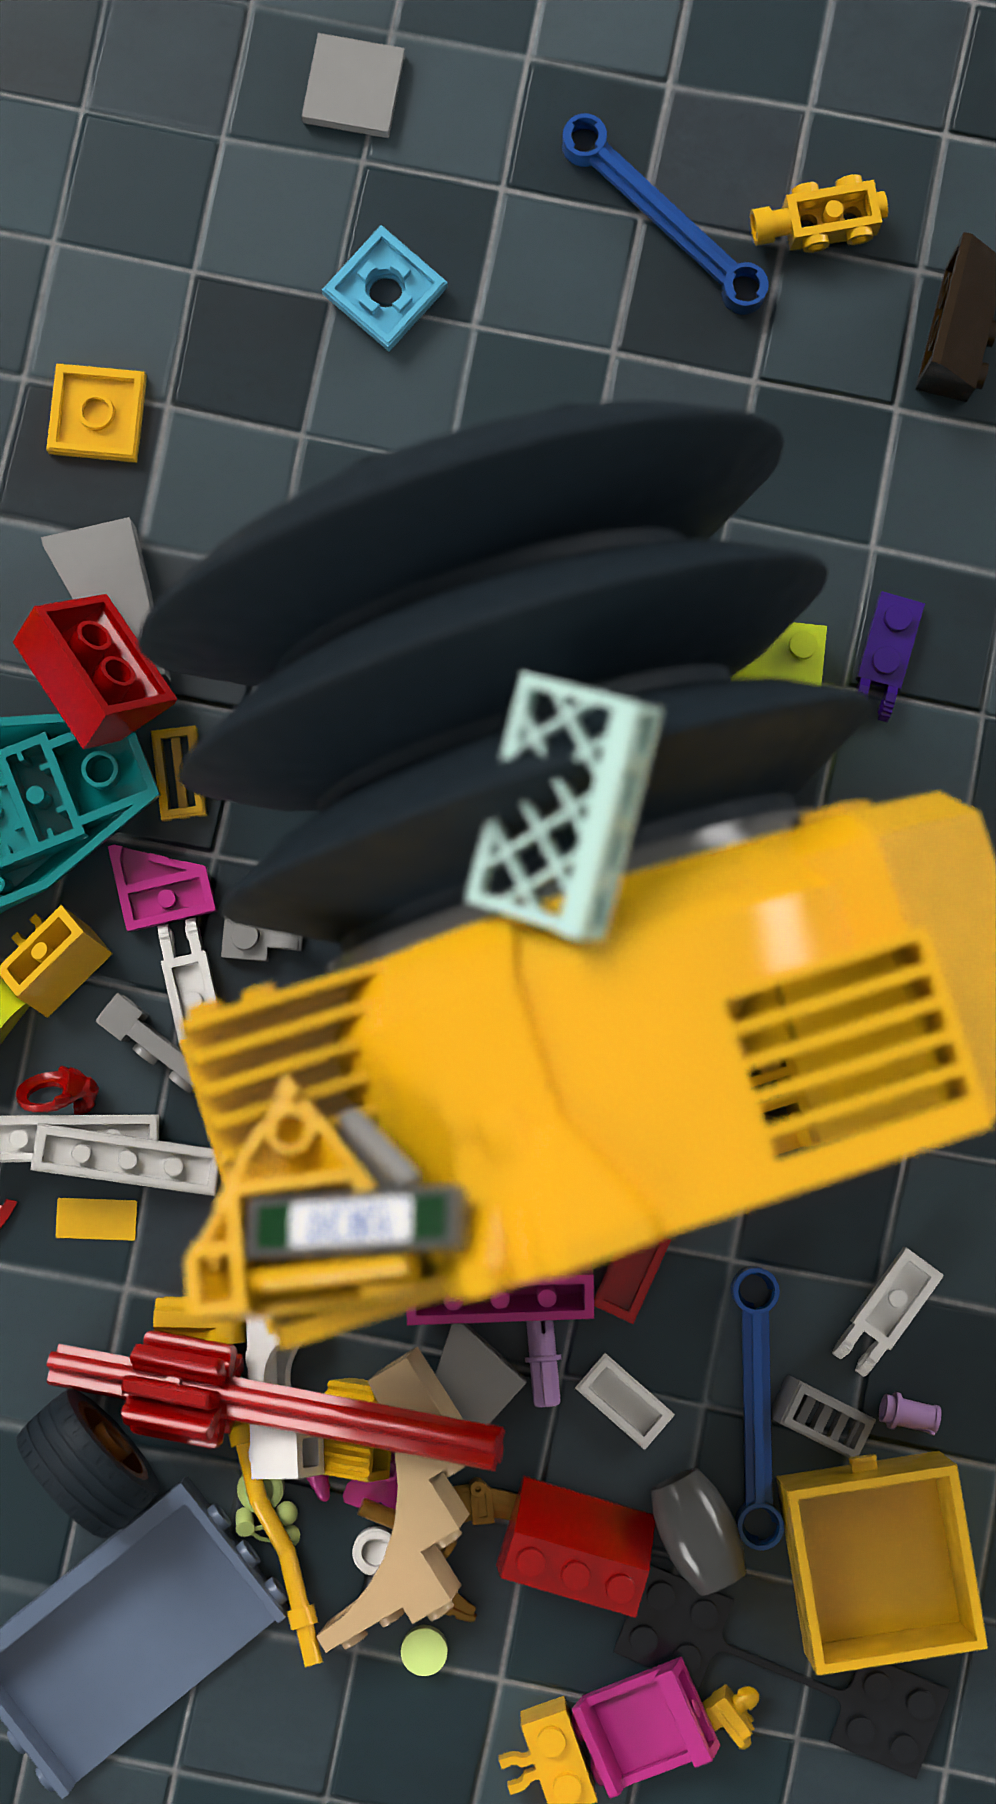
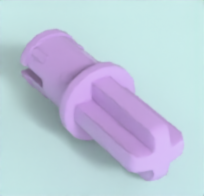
M526 1321L529 1357L525 1358V1362H530L533 1404L536 1407L559 1405L560 1390L557 1360H561V1354L556 1355L554 1321Z

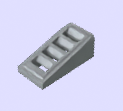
M790 1375L785 1377L771 1406V1418L848 1458L860 1455L876 1421L875 1418ZM816 1400L821 1403L810 1426H807L805 1423ZM833 1409H835L838 1412L830 1426L827 1435H825L822 1432L831 1416ZM849 1417H851L855 1421L844 1444H842L838 1440Z

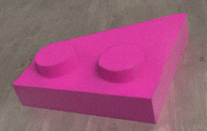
M119 845L108 846L125 926L128 932L218 912L208 867L153 853L136 851Z

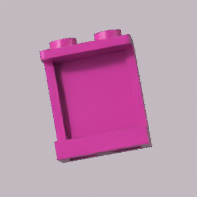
M682 1656L584 1694L572 1708V1725L575 1734L581 1742L585 1741L592 1757L591 1769L593 1776L599 1786L605 1787L610 1799L619 1796L623 1789L631 1784L692 1762L695 1768L709 1763L714 1759L721 1746Z

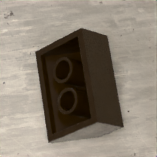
M963 232L946 264L915 387L916 390L964 402L968 401L975 389L982 390L989 369V363L982 362L985 348H992L996 339V320H993L996 308V252L971 233Z

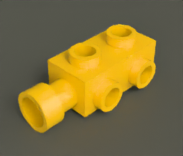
M858 174L844 176L835 182L836 186L819 189L818 184L815 182L799 184L792 189V194L786 195L782 209L771 210L770 206L750 210V225L754 244L757 246L774 243L776 237L787 236L790 251L803 249L804 252L812 253L826 249L831 243L847 241L849 245L866 243L873 239L874 236H877L883 223L882 219L888 217L886 194L884 191L876 192L874 180L862 181V176ZM852 213L857 218L845 220L843 215ZM810 221L814 226L802 227L801 222Z

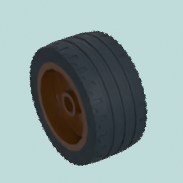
M69 1388L55 1397L17 1435L16 1442L19 1452L39 1484L70 1518L97 1537L106 1539L122 1529L152 1501L160 1490L155 1473L135 1443L106 1411L76 1389Z

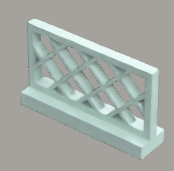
M522 672L500 760L512 759L516 754L534 746L539 755H546L548 744L545 739L568 724L581 751L573 755V757H576L574 762L585 757L595 776L592 792L579 801L575 799L569 785L558 778L553 781L566 809L545 823L535 806L527 801L520 803L533 830L512 844L497 817L484 824L465 901L559 930V934L578 940L605 939L664 708ZM537 689L551 692L562 712V715L541 729L531 713ZM568 697L582 701L572 707ZM596 705L612 708L607 734L591 744L578 717ZM526 732H528L529 737L525 739ZM603 749L599 760L594 755V752ZM585 809H587L586 817L582 812ZM572 818L580 834L577 851L562 859L549 832ZM539 840L552 866L530 880L516 853ZM498 846H499V848H500L501 851L498 852V853H496V852H497V848H498ZM506 860L519 887L502 898L486 893L492 869ZM571 866H573L572 872H571V875H570V873H569V871H568V868H570ZM555 876L558 877L566 893L560 916L546 912L535 891L536 888ZM524 897L528 906L516 901Z

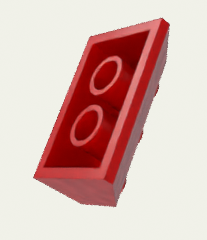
M107 594L34 606L13 640L15 647L83 749L122 740L173 706L177 701V697L156 666L140 652L137 638Z
M523 1475L496 1563L498 1573L502 1579L636 1618L650 1571L655 1527L654 1514Z

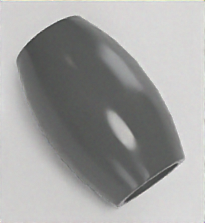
M691 1468L680 1472L651 1489L654 1520L660 1539L669 1558L681 1576L699 1595L703 1596L717 1592L746 1575L744 1548L737 1524L717 1488L698 1468Z

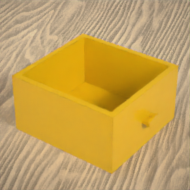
M940 1451L877 1460L876 1454H867L848 1458L850 1465L776 1476L804 1653L817 1676L988 1649L956 1463Z

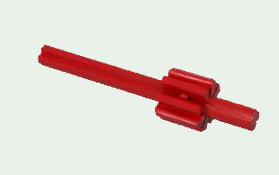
M152 1330L145 1334L143 1344L136 1343L130 1357L58 1344L56 1352H50L46 1365L50 1369L46 1381L51 1386L66 1389L73 1388L77 1391L126 1400L121 1409L123 1424L129 1425L131 1432L134 1434L210 1449L221 1446L224 1433L230 1434L237 1421L496 1471L497 1463L501 1462L504 1450L502 1444L505 1433L504 1427L240 1378L245 1369L243 1356L237 1353V1349L233 1344Z

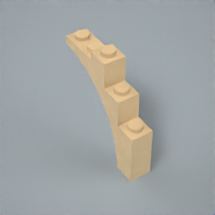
M418 1346L381 1368L367 1381L379 1404L463 1419ZM395 1452L398 1493L394 1527L384 1559L370 1584L361 1595L332 1617L316 1636L326 1653L340 1644L344 1650L356 1645L368 1635L366 1629L377 1622L382 1627H386L399 1619L404 1613L407 1614L412 1624L425 1616H428L430 1621H433L453 1608L454 1603L452 1599L462 1585L440 1549L451 1544L462 1535L460 1527L470 1515L447 1478L460 1471L465 1465Z

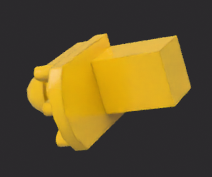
M725 1684L712 1692L711 1696L702 1702L714 1731L723 1726L740 1749L746 1750L751 1746L750 1736L755 1728L752 1724L754 1719L747 1710H752L758 1704L759 1693L752 1686H744L737 1690V1694H734L729 1686Z

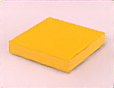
M56 363L47 452L51 455L137 463L147 380L146 373L144 371Z

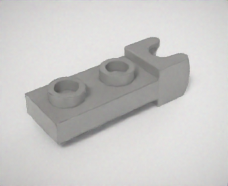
M117 993L98 1016L96 1022L120 1041L129 1042L130 1039H133L137 1043L132 1049L139 1056L152 1065H155L160 1060L173 1070L168 1077L179 1087L191 1093L194 1088L181 1049L145 1022L149 1016L146 1011L125 995Z

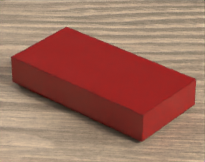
M664 1236L649 1244L613 1256L594 1295V1306L634 1324L671 1239Z

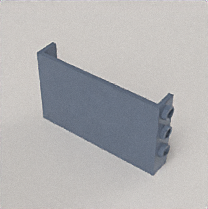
M188 1476L183 1478L0 1626V1719L8 1728L7 1737L12 1746L21 1754L27 1753L37 1766L35 1771L41 1784L50 1792L55 1790L61 1799L70 1794L76 1782L275 1620L277 1623H280L285 1619L290 1608L286 1603L289 1600L287 1592L281 1583L273 1576L270 1579L266 1578L257 1566L260 1563V1558L253 1547L244 1539L240 1543L228 1529L232 1523L225 1511L217 1503L210 1505Z

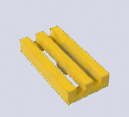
M196 725L151 731L156 781L160 792L158 797L160 815L163 822L178 818L188 819L194 816H208L206 797L194 793L196 806L189 807L187 788L181 784L179 779V773L183 764L181 737H188L190 752L199 742ZM163 739H171L179 806L176 809H171Z

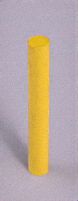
M410 1252L255 1270L249 1275V1287L253 1294L407 1277L412 1276L415 1272V1260Z

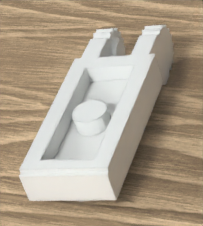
M196 917L185 920V932L192 952L189 955L176 957L173 931L168 924L157 926L164 958L161 961L178 1041L184 1039L180 1021L190 1018L188 1008L218 999L208 952L204 951Z
M903 1247L850 1320L852 1324L835 1344L832 1354L842 1359L851 1352L861 1334L866 1332L876 1341L860 1357L855 1371L863 1377L868 1375L885 1351L893 1348L944 1275L907 1247Z

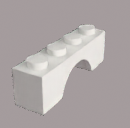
M245 1319L247 1330L245 1361L248 1368V1379L291 1387L290 1374L292 1362L302 1344L281 1350L275 1333L268 1334L264 1319ZM250 1424L248 1455L251 1463V1479H300L325 1474L323 1438Z

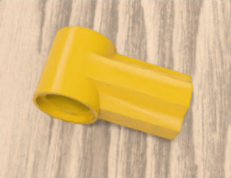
M186 1296L156 1298L153 1315L154 1330L228 1344L246 1342L245 1319L191 1320L188 1318Z

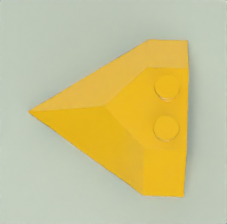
M285 1075L275 1093L277 1098L262 1126L258 1124L214 1205L216 1210L200 1240H195L185 1258L188 1318L191 1320L269 1319L375 1306L422 1291L418 1251L410 1252L415 1260V1272L412 1276L253 1294L251 1292L249 1275L255 1270L396 1254L378 1253L255 1260L246 1257L249 1199L381 1190L292 1080Z

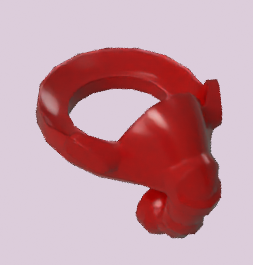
M60 1066L58 1071L45 1072L26 1079L16 1090V1100L22 1109L34 1113L56 1111L73 1103L74 1115H85L95 1106L99 1087L92 1077H87L79 1069L71 1066L70 1068ZM58 1087L63 1090L62 1094L57 1095L51 1102L36 1104L28 1100L31 1094L41 1088Z

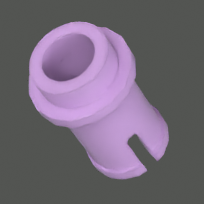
M894 1392L892 1395L885 1394L879 1407V1421L886 1423L889 1429L901 1426L935 1435L941 1422V1407L939 1405H929L904 1399L899 1392Z

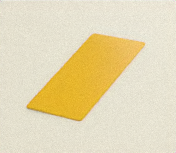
M58 1198L56 1238L134 1241L136 1238L137 1201Z

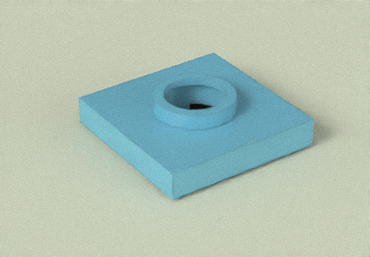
M380 225L322 289V293L390 352L448 288V282L386 228ZM383 278L396 281L402 290L400 298L393 302L390 307H380V304L371 300L369 295L372 285Z

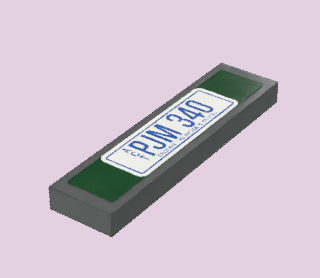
M452 1185L249 1199L246 1257L255 1260L466 1249L467 1188Z

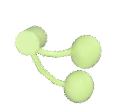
M283 1501L276 1507L275 1511L291 1541L296 1546L300 1540V1531L292 1524L297 1519L298 1510L294 1503ZM245 1507L238 1509L236 1512L237 1534L243 1537L251 1535L259 1541L271 1543L269 1538L261 1537L254 1532L263 1529L262 1525L254 1526V1512Z

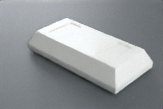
M606 1353L602 1355L575 1387L576 1390L644 1450L675 1415Z

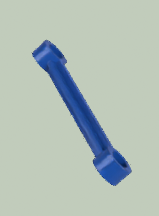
M582 113L570 118L564 126L562 150L567 160L580 167L592 165L722 286V300L730 311L741 315L757 311L762 306L768 290V278L763 269L753 263L744 262L738 264L606 142L607 130L604 123L598 117ZM578 129L594 131L598 135L595 143L596 149L589 152H581L574 149L576 144L572 139V133ZM739 276H747L754 279L759 285V289L756 292L757 298L752 301H741L735 298L737 293L733 288V280Z
M749 1266L737 1272L731 1283L732 1298L742 1309L745 1503L739 1507L735 1516V1522L741 1540L748 1547L755 1550H768L778 1544L784 1533L783 1518L773 1505L769 1311L776 1305L780 1289L776 1278L769 1271L762 1267ZM751 1274L761 1277L766 1282L767 1289H772L769 1300L759 1307H755L754 1303L746 1301L739 1289L742 1280ZM754 1509H765L770 1514L772 1522L776 1523L774 1532L764 1540H759L758 1536L750 1534L744 1525L745 1517Z

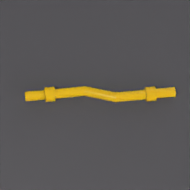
M236 1421L231 1433L228 1434L231 1448L236 1447L249 1503L279 1558L291 1610L287 1611L291 1631L296 1629L305 1667L322 1663L323 1659L314 1624L319 1622L314 1604L309 1605L296 1548L267 1496L263 1479H251V1463L248 1455L250 1424Z

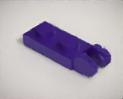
M881 591L877 599L855 680H858L855 691L868 697L870 684L885 688L883 698L878 707L877 720L888 723L894 708L897 692L902 688L925 603Z

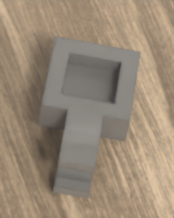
M225 918L221 957L269 962L270 948L302 951L303 937L239 925Z

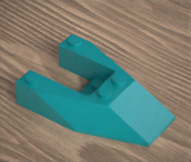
M60 714L0 717V913L51 888L160 796L135 731L118 742L83 749Z

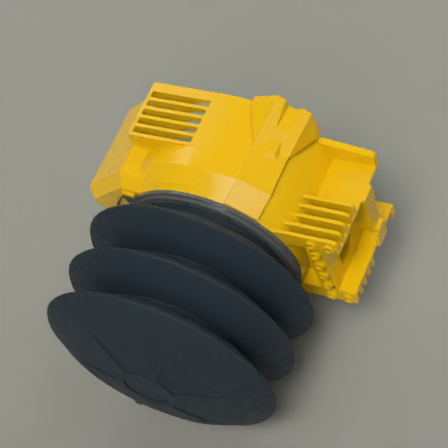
M637 400L594 404L570 403L545 411L470 426L384 455L365 457L347 465L341 474L276 506L233 533L175 584L151 608L144 619L137 644L140 652L156 666L170 672L247 686H257L187 754L179 773L181 784L197 795L278 811H320L319 814L286 835L227 894L220 910L222 916L228 921L239 925L340 944L343 954L326 966L327 973L321 978L279 991L276 990L274 982L243 991V996L240 997L241 1001L239 1003L224 1008L220 999L204 1002L188 1008L190 1018L180 1021L184 1039L179 1041L180 1048L185 1058L188 1074L193 1084L199 1110L204 1120L206 1133L211 1143L223 1186L225 1187L258 1124L262 1126L277 1098L275 1093L284 1076L287 1075L340 1140L338 1115L356 1107L420 1173L421 1188L452 1185L467 1188L466 1249L427 1251V1253L420 1256L421 1292L375 1306L264 1319L268 1334L275 1333L281 1350L446 1297L447 1300H471L534 1279L549 1278L571 1272L649 1244L668 1234L740 1212L994 1127L992 1121L996 1119V857L980 811L939 791L873 805L872 801L854 800L837 803L819 810L814 807L796 809L793 797L867 720L872 710V700L858 691L786 679H731L733 675L759 658L775 643L818 597L828 577L827 566L812 554L797 550L709 539L771 476L779 464L784 447L783 434L767 419L754 413L735 409L663 401ZM522 672L664 708L605 939L578 940L559 934V930L465 901L483 828L486 823L497 817L512 844L533 830L520 803L527 801L535 806L545 823L566 809L553 781L558 778L569 785L577 801L592 792L595 776L585 757L574 762L576 757H573V755L581 751L568 724L545 739L548 744L546 755H539L534 746L516 754L512 759L500 760ZM537 689L531 713L541 729L562 715V712L551 692ZM568 697L572 707L582 701ZM596 705L578 717L591 744L607 734L612 708ZM526 732L525 739L529 737L528 732ZM603 749L594 752V755L599 760ZM585 809V810L582 811L585 817H586L587 809ZM572 818L549 832L562 859L577 851L580 834ZM539 840L516 853L530 880L552 866ZM498 846V848H497V852H496V853H498V852L501 851L500 848H499V846ZM506 860L492 869L486 893L502 898L519 887ZM571 866L570 868H568V871H569L570 875H571L573 866ZM555 876L536 888L535 891L545 911L560 916L566 893L558 877ZM524 897L516 901L528 906ZM757 1067L759 1074L749 1077L747 1070ZM777 1079V1085L754 1092V1086ZM783 1106L786 1107L788 1119L765 1126L762 1113ZM821 1144L819 1146L798 1152L796 1154L776 1160L775 1157L776 1155L800 1147H808Z

